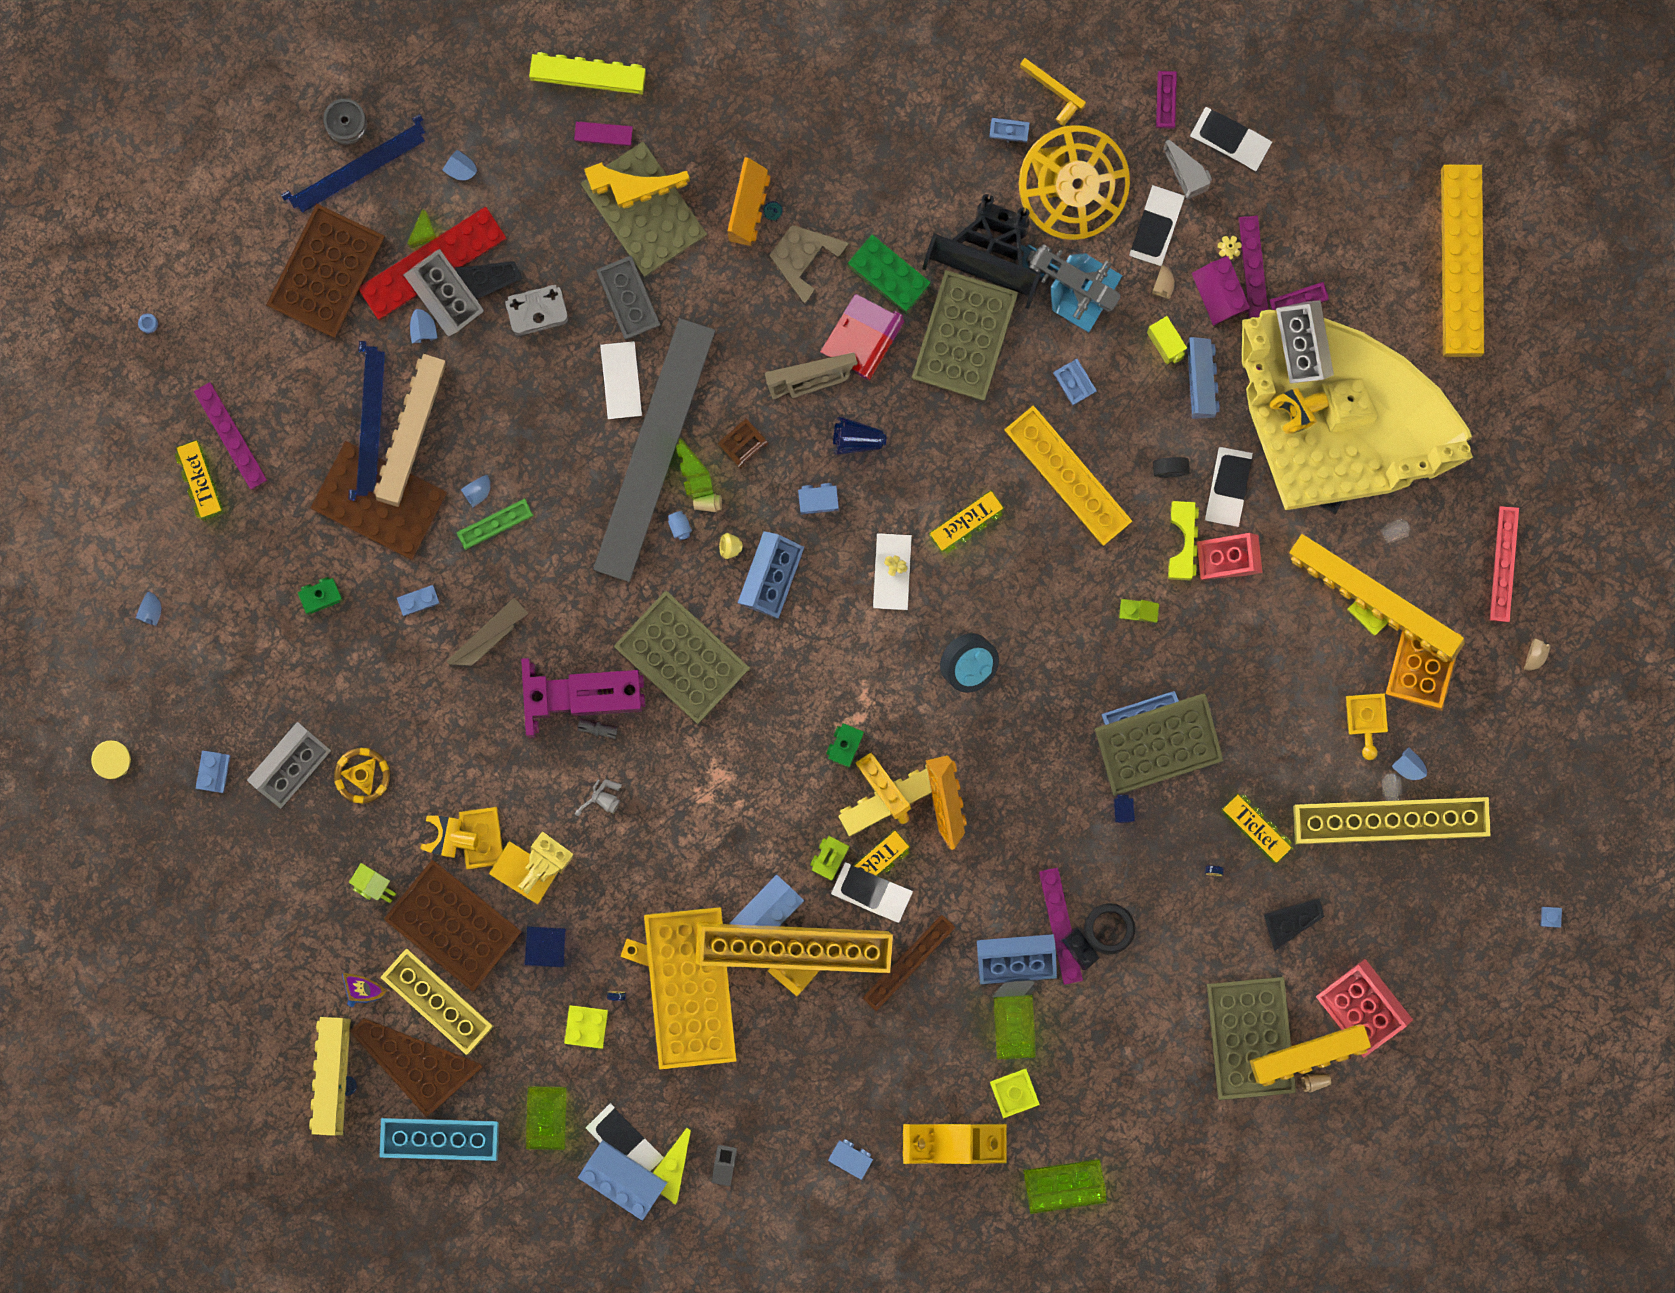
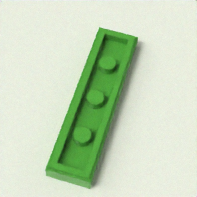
M523 499L456 533L464 549L467 550L533 517V514L526 500Z

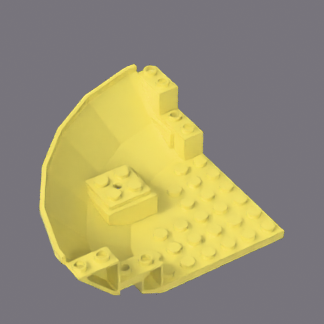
M1261 311L1258 318L1253 317L1242 320V365L1246 369L1250 380L1246 388L1249 411L1285 510L1391 493L1408 487L1415 479L1434 478L1473 458L1470 451L1471 448L1467 443L1472 437L1470 430L1442 390L1404 356L1361 331L1324 318L1334 375L1324 380L1290 383L1277 311ZM1295 388H1299L1304 398L1319 392L1325 393L1329 406L1314 412L1313 415L1317 422L1299 432L1286 434L1282 427L1291 421L1289 413L1282 409H1271L1269 405L1279 395ZM1347 397L1352 398L1353 401H1349Z

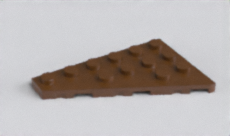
M365 1018L350 1030L352 1035L426 1118L483 1068L480 1063Z

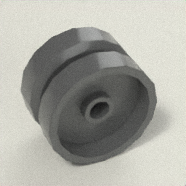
M341 98L333 101L324 112L323 122L326 131L334 141L350 145L364 137L368 121L363 109L357 102Z

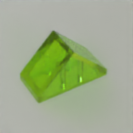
M422 209L407 242L410 248H415L436 238L426 210Z

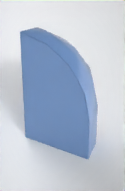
M456 150L442 169L457 180L470 179L477 172L473 161L459 150Z
M416 309L412 314L410 321L412 343H421V339H430L432 341L437 338L434 320L424 310Z
M488 475L482 476L461 489L472 507L481 503L488 496L491 489L490 479Z
M150 591L147 592L140 605L136 619L157 626L162 608L160 600L155 594Z
M1409 747L1402 753L1403 756L1392 765L1406 779L1419 780L1427 776V769L1423 761Z

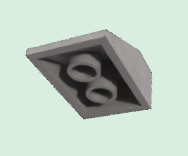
M1167 140L1163 149L1186 199L1188 200L1208 191L1211 184L1210 181L1212 180L1209 171H1205L1201 164L1172 141Z

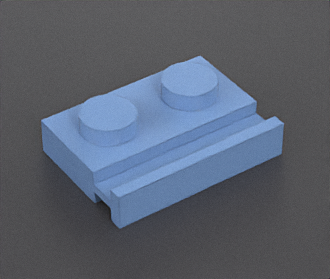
M1078 359L1053 372L1072 406L1097 392Z
M202 751L196 789L224 793L231 755Z

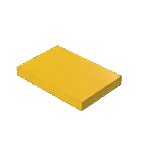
M497 807L459 812V819L462 820L461 831L477 833L480 837L479 846L476 851L464 849L466 869L494 866L503 852Z
M509 841L489 874L531 901L539 904L557 873L548 876L544 882L540 878L529 893L526 894L524 889L520 890L518 886L529 873L525 868L529 864L530 854Z

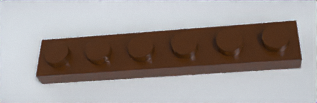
M941 914L890 968V973H886L862 999L877 1011L956 927Z

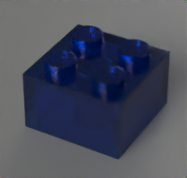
M527 926L525 965L565 968L567 929Z

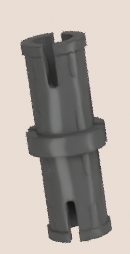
M580 719L578 731L592 733L597 737L601 735L615 739L618 727L601 724L600 721L596 723Z

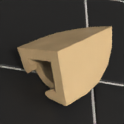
M1163 265L1152 293L1170 299L1175 281L1172 272Z
M1534 639L1524 670L1531 671L1541 667L1548 657L1551 645L1543 644V641Z

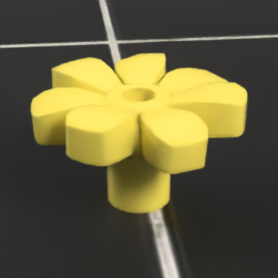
M1224 236L1222 238L1223 243H1218V249H1222L1219 252L1221 257L1226 255L1232 260L1233 255L1235 257L1240 255L1238 249L1242 248L1241 242L1236 243L1237 237L1232 236L1229 240L1228 236Z
M887 556L884 564L889 566L888 574L891 576H895L896 572L900 574L906 572L908 569L905 561H899V556Z

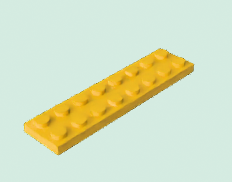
M1034 405L1004 429L1006 434L1102 546L1106 545L1132 523L1129 516Z

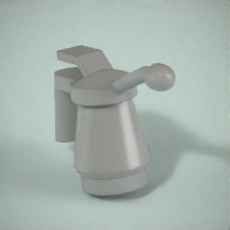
M598 779L593 786L594 793L592 798L576 810L575 815L579 816L582 813V809L592 802H597L606 812L613 814L621 801L616 796L603 792L605 787L619 791L622 784L605 779L596 791V787L600 783Z

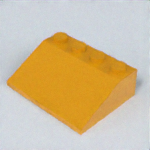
M748 157L744 158L727 232L729 241L751 246L752 241L756 242L758 230H755L756 223L761 221L762 212H759L760 206L765 204L767 194L764 193L765 186L769 187L771 176L768 175V169Z
M1402 631L1386 695L1443 711L1456 658L1453 662L1449 660L1444 662L1437 657V652L1433 650L1431 652L1421 647L1418 640L1412 641L1408 639L1404 631Z
M947 755L926 760L938 830L949 848L953 850L965 834L964 826L967 825L965 815L961 813L963 801L961 796H958L957 791L960 790V784L954 775V772H957L956 764Z

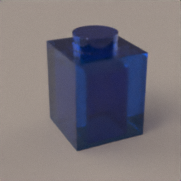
M1118 795L1117 799L1113 800L1114 823L1134 822L1133 798H1129V795Z

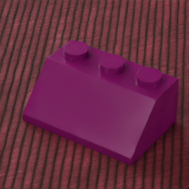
M1229 256L1211 262L1192 273L1213 326L1249 312L1250 306Z

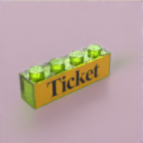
M195 440L176 447L177 453H174L178 464H182L183 471H181L184 482L188 481L190 488L187 489L190 499H194L196 504L193 507L196 517H200L202 521L225 514L200 442Z
M990 490L931 531L928 536L941 554L944 552L949 554L956 549L955 545L958 542H966L972 537L971 533L976 530L980 532L988 526L986 523L991 519L996 521L1002 517V512L1005 508L993 491Z
M1237 793L1220 811L1276 865L1293 848L1290 845L1292 842L1285 835L1281 836L1277 832L1278 828L1271 821L1267 823L1262 818L1264 814L1257 807L1253 809L1249 805L1251 801L1244 794L1240 796Z
M894 830L854 866L879 877L883 871L889 872L895 866L893 862L898 858L900 860L904 859L910 853L908 851L910 846Z

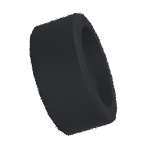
M1171 457L1154 460V477L1170 478L1190 474L1189 459L1185 457Z

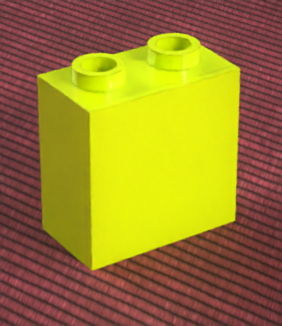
M1168 316L1149 326L1147 334L1167 365L1171 362L1176 364L1184 359L1187 347Z

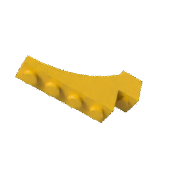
M602 162L584 169L593 194L596 192L597 194L605 193L611 187L618 207H623V209L633 206L634 202L639 200L641 202L648 201L655 194L664 195L670 192L669 189L683 188L688 185L687 182H690L687 171L662 177H640L614 171L603 166Z

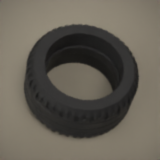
M1113 903L1102 904L1088 914L1084 924V935L1090 946L1097 952L1109 955L1116 954L1125 950L1133 941L1135 922L1132 915L1124 907ZM1115 913L1124 920L1126 933L1118 944L1104 945L1096 939L1093 925L1101 914Z

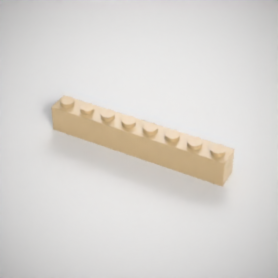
M423 354L422 359L417 361L415 368L418 370L417 375L411 379L410 387L412 389L410 395L406 394L404 400L406 407L404 412H400L398 418L400 425L398 430H394L392 436L393 446L387 450V464L381 468V482L377 483L374 489L377 501L397 507L400 505L446 367L445 360Z

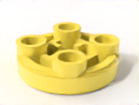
M105 741L99 744L93 751L92 766L101 777L117 779L127 773L131 763V756L127 747L120 742Z

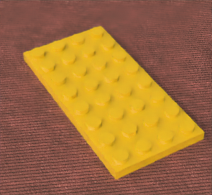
M721 907L644 915L659 1069L736 1062L727 966L698 965L695 962L698 923L723 924Z

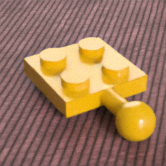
M1385 693L1346 696L1349 735H1365V747L1362 750V755L1367 760H1373L1378 752L1376 747L1373 746L1372 733L1388 732Z

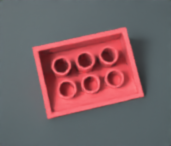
M1366 959L1362 960L1316 996L1341 1030L1358 1024L1364 1025L1371 1048L1367 1049V1053L1362 1054L1363 1058L1413 1021Z

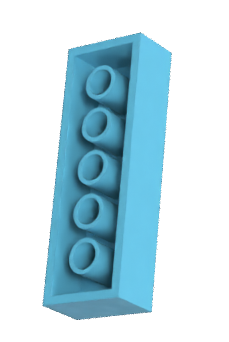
M381 1118L380 1157L498 1160L499 1121Z

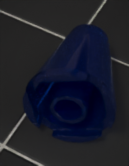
M837 417V420L840 422L835 423L833 432V444L837 445V450L833 449L835 455L880 450L882 446L886 445L887 436L883 430L844 417Z

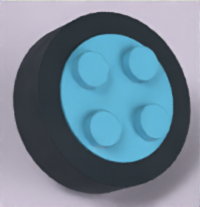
M975 633L964 634L954 639L944 650L940 661V671L943 678L956 690L964 693L975 692L985 687L995 676L999 666V655L996 648L983 636Z

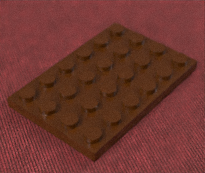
M316 203L266 306L335 339L385 236Z
M345 441L310 509L413 561L447 492L410 474L399 507L377 501L374 489L376 484L381 482V468L383 465L386 466L387 461Z
M433 859L383 919L472 992L477 989L522 933L521 930Z

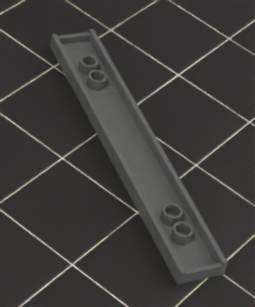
M679 318L593 571L630 583L716 330Z

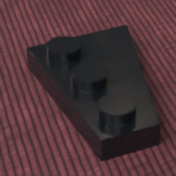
M1319 898L1263 914L1273 951H1276L1280 946L1295 938L1300 932L1325 917Z

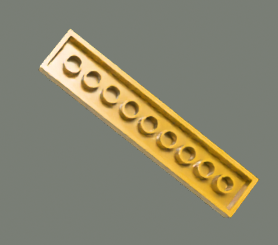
M1443 165L1441 169L1443 357H1482L1484 354L1482 165Z
M1301 534L1290 550L1289 554L1294 565L1300 569L1305 567L1309 571L1308 574L1316 579L1322 578L1324 584L1331 589L1336 587L1342 596L1348 600L1353 598L1357 602L1356 605L1364 610L1370 609L1373 613L1372 615L1382 621L1384 618L1388 621L1390 627L1396 631L1401 629L1404 631L1405 636L1412 641L1418 640L1421 647L1431 652L1433 650L1437 652V657L1444 662L1448 660L1453 662L1464 646L1465 640L1462 636L1307 536Z
M698 923L695 962L698 965L890 973L893 934L889 931Z

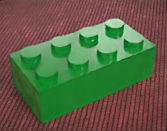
M871 235L848 262L849 269L905 315L923 296L931 284L929 280L874 235Z

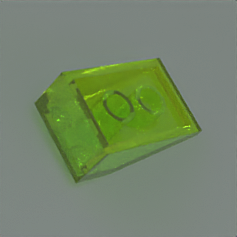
M1033 996L994 997L997 1060L1035 1058Z
M528 1086L526 1149L565 1150L566 1087Z

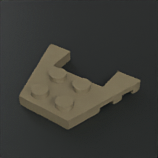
M791 225L770 254V258L783 276H785L802 302L806 304L815 292V289L800 279L802 274L822 247L839 258L849 243Z

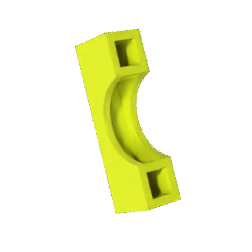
M1172 501L1170 523L1175 524L1182 530L1185 537V545L1180 554L1169 559V580L1191 581L1192 576H1196V564H1193V557H1197V545H1194V538L1198 537V526H1195V519H1198L1199 507H1195L1196 502Z

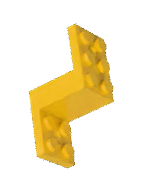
M903 1124V1164L1007 1163V1124Z

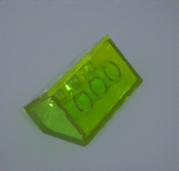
M1100 1159L1023 1170L1030 1214L1107 1203Z

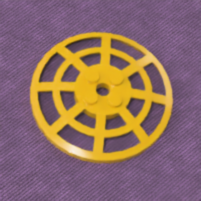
M1063 126L1043 135L1028 151L1023 160L1019 175V194L1025 211L1027 208L1030 212L1029 218L1041 230L1062 239H1085L1104 231L1120 215L1129 194V168L1122 150L1108 135L1087 126ZM1071 132H1087L1097 135L1101 139L1095 148L1087 144L1074 143ZM1064 134L1066 145L1055 150L1048 158L1038 152L1049 140ZM1107 143L1118 154L1123 169L1114 171L1110 161L1102 153ZM1076 149L1092 152L1088 162L1077 159ZM1068 151L1069 162L1061 167L1053 162L1059 155ZM1034 158L1043 166L1039 174L1038 188L1027 189V174ZM1099 158L1104 162L1108 173L1098 175L1094 165ZM1049 168L1056 173L1054 185L1044 186L1045 176ZM1125 177L1124 194L1117 208L1110 202L1115 191V179ZM1079 178L1081 186L1075 189L1072 183L1074 179ZM1110 181L1108 195L1105 199L1098 194L1100 183ZM1056 193L1061 200L1056 209L1051 206L1046 194ZM1040 195L1044 207L1051 214L1045 223L1034 213L1028 197ZM1092 200L1101 205L1095 212L1086 216L1085 205ZM1070 205L1078 207L1079 217H1067L1062 215V213ZM1105 209L1114 214L1101 227L1088 232L1087 221L1098 217ZM1057 219L1067 223H1079L1080 234H1065L1055 231L1051 227Z

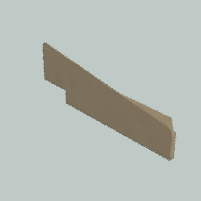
M849 353L766 372L765 377L772 399H777L789 392L791 397L795 398L847 381L850 376V370L854 365H857L855 353Z
M513 598L448 659L447 663L449 665L473 666L515 628L513 624L529 613Z

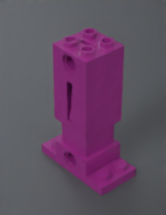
M529 658L521 659L525 729L528 738H536V733H539V722L535 719L550 718V713L571 712L573 716L642 712V707H645V695L641 694V688H644L643 674L640 675L638 670L571 674L569 679L548 680L546 676L532 677L536 676L535 664ZM628 688H635V693L633 695H626V690ZM536 694H543L541 701H534Z

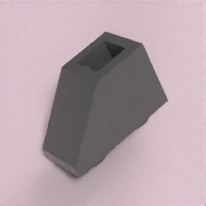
M1032 980L1004 982L992 998L1008 1012L1011 1010L1015 1012L1022 1004L1020 1001L1024 995L1028 997L1033 992L1035 982Z
M718 1145L711 1183L731 1186L738 1148Z

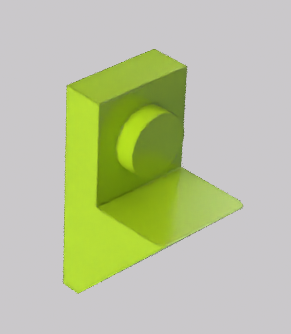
M1121 599L1119 619L1157 623L1159 603L1146 600Z

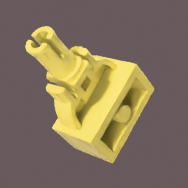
M542 831L530 848L529 864L525 868L529 873L518 888L520 890L524 889V892L528 894L540 878L544 882L548 876H552L557 872L562 873L572 860L573 853Z

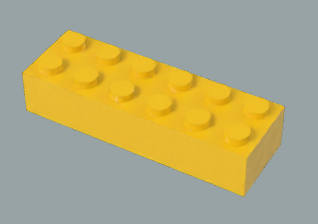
M1358 1024L1249 1061L1256 1083L1268 1086L1274 1084L1275 1079L1286 1080L1294 1077L1293 1073L1299 1072L1304 1074L1312 1071L1311 1067L1317 1066L1322 1068L1331 1065L1330 1061L1332 1060L1344 1061L1349 1059L1348 1055L1353 1053L1357 1056L1368 1052L1367 1049L1371 1048L1364 1025Z

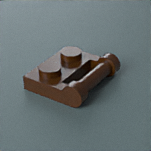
M747 418L718 442V445L739 469L745 466L744 463L762 447L765 448L769 444ZM755 437L758 442L738 458L735 454Z

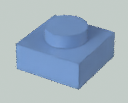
M1541 907V926L1560 928L1562 908Z

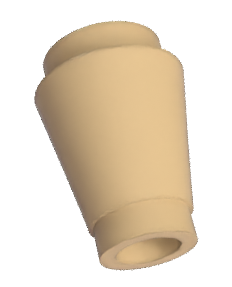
M715 493L694 499V510L709 512L722 510L721 495H716Z
M1306 1074L1301 1077L1303 1091L1311 1093L1330 1086V1075Z

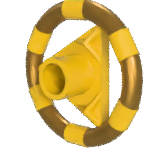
M356 748L346 752L339 759L334 770V783L337 790L344 798L353 803L363 804L378 799L387 789L390 780V771L386 760L378 752L369 748ZM356 755L373 757V759L342 771L347 761ZM377 761L383 772V779L380 786L372 794L375 763ZM341 775L368 794V796H358L349 793L345 789Z

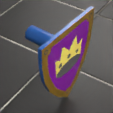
M342 973L348 997L347 1004L350 1007H354L356 1002L368 1003L376 1001L387 993V990L368 978Z

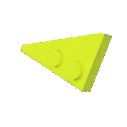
M688 1128L685 1129L653 1172V1174L667 1182L661 1194L675 1205L678 1202L691 1130Z

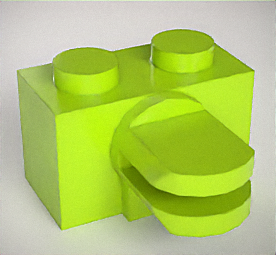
M831 836L828 839L823 838L819 846L821 852L819 856H814L810 864L813 867L811 871L833 881L850 846Z
M360 863L349 881L350 884L355 886L353 890L368 900L371 897L377 901L379 898H382L391 903L392 899L382 893L385 891L394 897L397 894L387 888L390 880Z

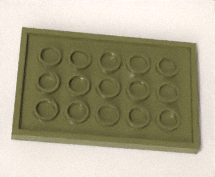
M641 142L605 166L614 171L632 176H667L644 142ZM588 179L580 183L628 255L632 256L635 265L644 278L707 236V233L675 187L669 189L670 192L664 195L655 194L648 201L641 202L639 200L634 202L633 206L623 209V207H618L611 187L605 193L597 194L596 192L593 194Z
M945 270L912 380L985 401L1018 292Z
M666 590L614 645L615 649L697 724L709 714L750 669L749 666Z
M1205 693L1094 728L1113 796L1223 761Z
M1284 977L1207 984L1218 1100L1296 1093L1294 1077L1286 1080L1275 1079V1083L1268 1086L1256 1083L1249 1061L1291 1047Z

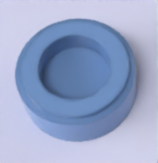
M147 313L139 318L138 326L144 333H152L157 329L158 321L155 316Z

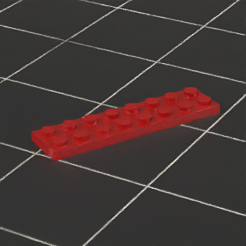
M485 206L361 285L359 291L379 321L418 296L403 274L438 249L441 250L455 270V267H464L507 238Z

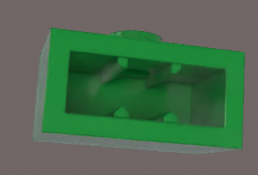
M329 577L320 579L317 585L312 586L308 584L303 586L301 591L297 592L307 615L343 601L335 579H330Z
M844 723L841 727L837 726L834 737H836L834 745L830 743L826 752L829 755L828 760L850 768L864 731Z

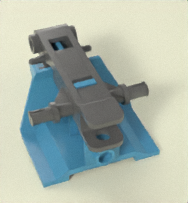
M1021 245V250L1024 253V256H1022L1023 267L1041 273L1042 283L1046 281L1048 276L1055 278L1051 286L1052 311L1089 333L1103 309L1110 312L1115 308L1120 299V293L1114 289L1122 275L1110 268L1112 263L1105 260L1104 264L1086 253L1069 255L1068 259L1064 261L1059 258L1062 250H1059L1057 255L1051 253L1052 249L1045 245L1038 249L1031 245H1027V247Z

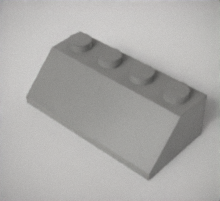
M440 249L403 274L448 337L458 332L484 312Z
M1308 301L1276 308L1289 382L1299 383L1324 380L1333 376L1321 301Z
M297 722L247 781L281 809L331 750Z

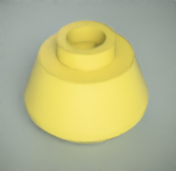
M725 533L720 539L719 548L721 556L725 559L737 556L742 551V541L730 533Z

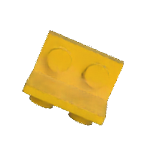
M770 968L768 970L773 977L795 996H798L820 971Z

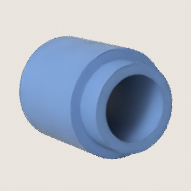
M678 511L669 515L668 523L674 538H679V541L689 538V533L692 532L686 514Z

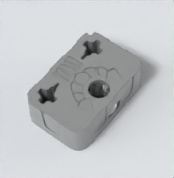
M556 285L508 297V301H505L512 330L518 336L564 325L568 322L563 294L560 287L557 288ZM554 292V294L557 295L555 296V300L548 298L551 296L550 293ZM515 302L519 305L518 310H515L513 307ZM538 315H540L541 318H544L542 319V323L534 321L537 319Z

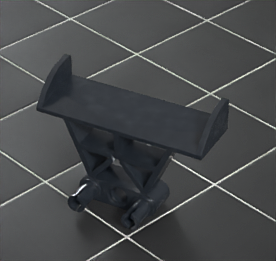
M985 194L982 196V202L977 207L975 221L951 240L933 233L922 269L926 271L930 260H934L1029 296L1025 307L1029 310L1041 273L1023 267L1021 239L1027 236L1030 212L1027 208L1024 212V207L1020 208L1017 213L993 204L994 197L992 195L988 199L989 194ZM990 229L1000 232L1003 235H1000L993 239ZM966 241L987 249L986 253L962 243ZM993 251L995 253L1016 260V264L991 255V252Z

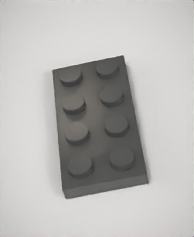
M632 256L596 270L625 340L660 327Z

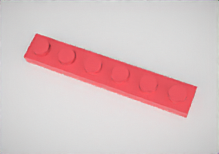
M1499 507L1489 621L1510 622L1519 508Z

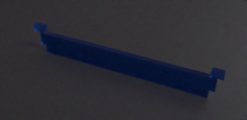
M421 114L412 118L415 125L297 194L292 196L291 192L287 190L281 194V197L284 201L289 199L293 208L299 207L303 213L315 206L316 203H320L425 142L422 134L426 133L420 124L423 121Z
M359 341L358 347L359 352H366L357 490H349L348 500L352 501L356 500V496H368V492H374L377 481L385 352L378 351V347L366 346V341Z

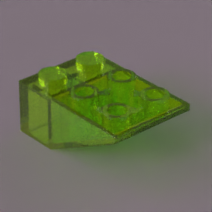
M680 438L676 448L678 457L683 458V463H680L682 476L687 477V481L684 482L686 495H690L692 500L714 494L709 471L682 438Z

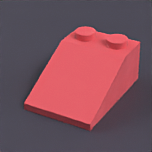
M1245 533L1197 542L1201 580L1262 573L1259 535Z

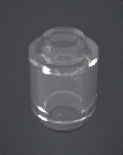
M1402 518L1385 525L1381 529L1386 543H1394L1409 536V531H1411L1407 520L1403 521Z
M1386 774L1385 778L1381 779L1383 797H1385L1386 801H1400L1402 796L1401 777H1397L1396 774Z

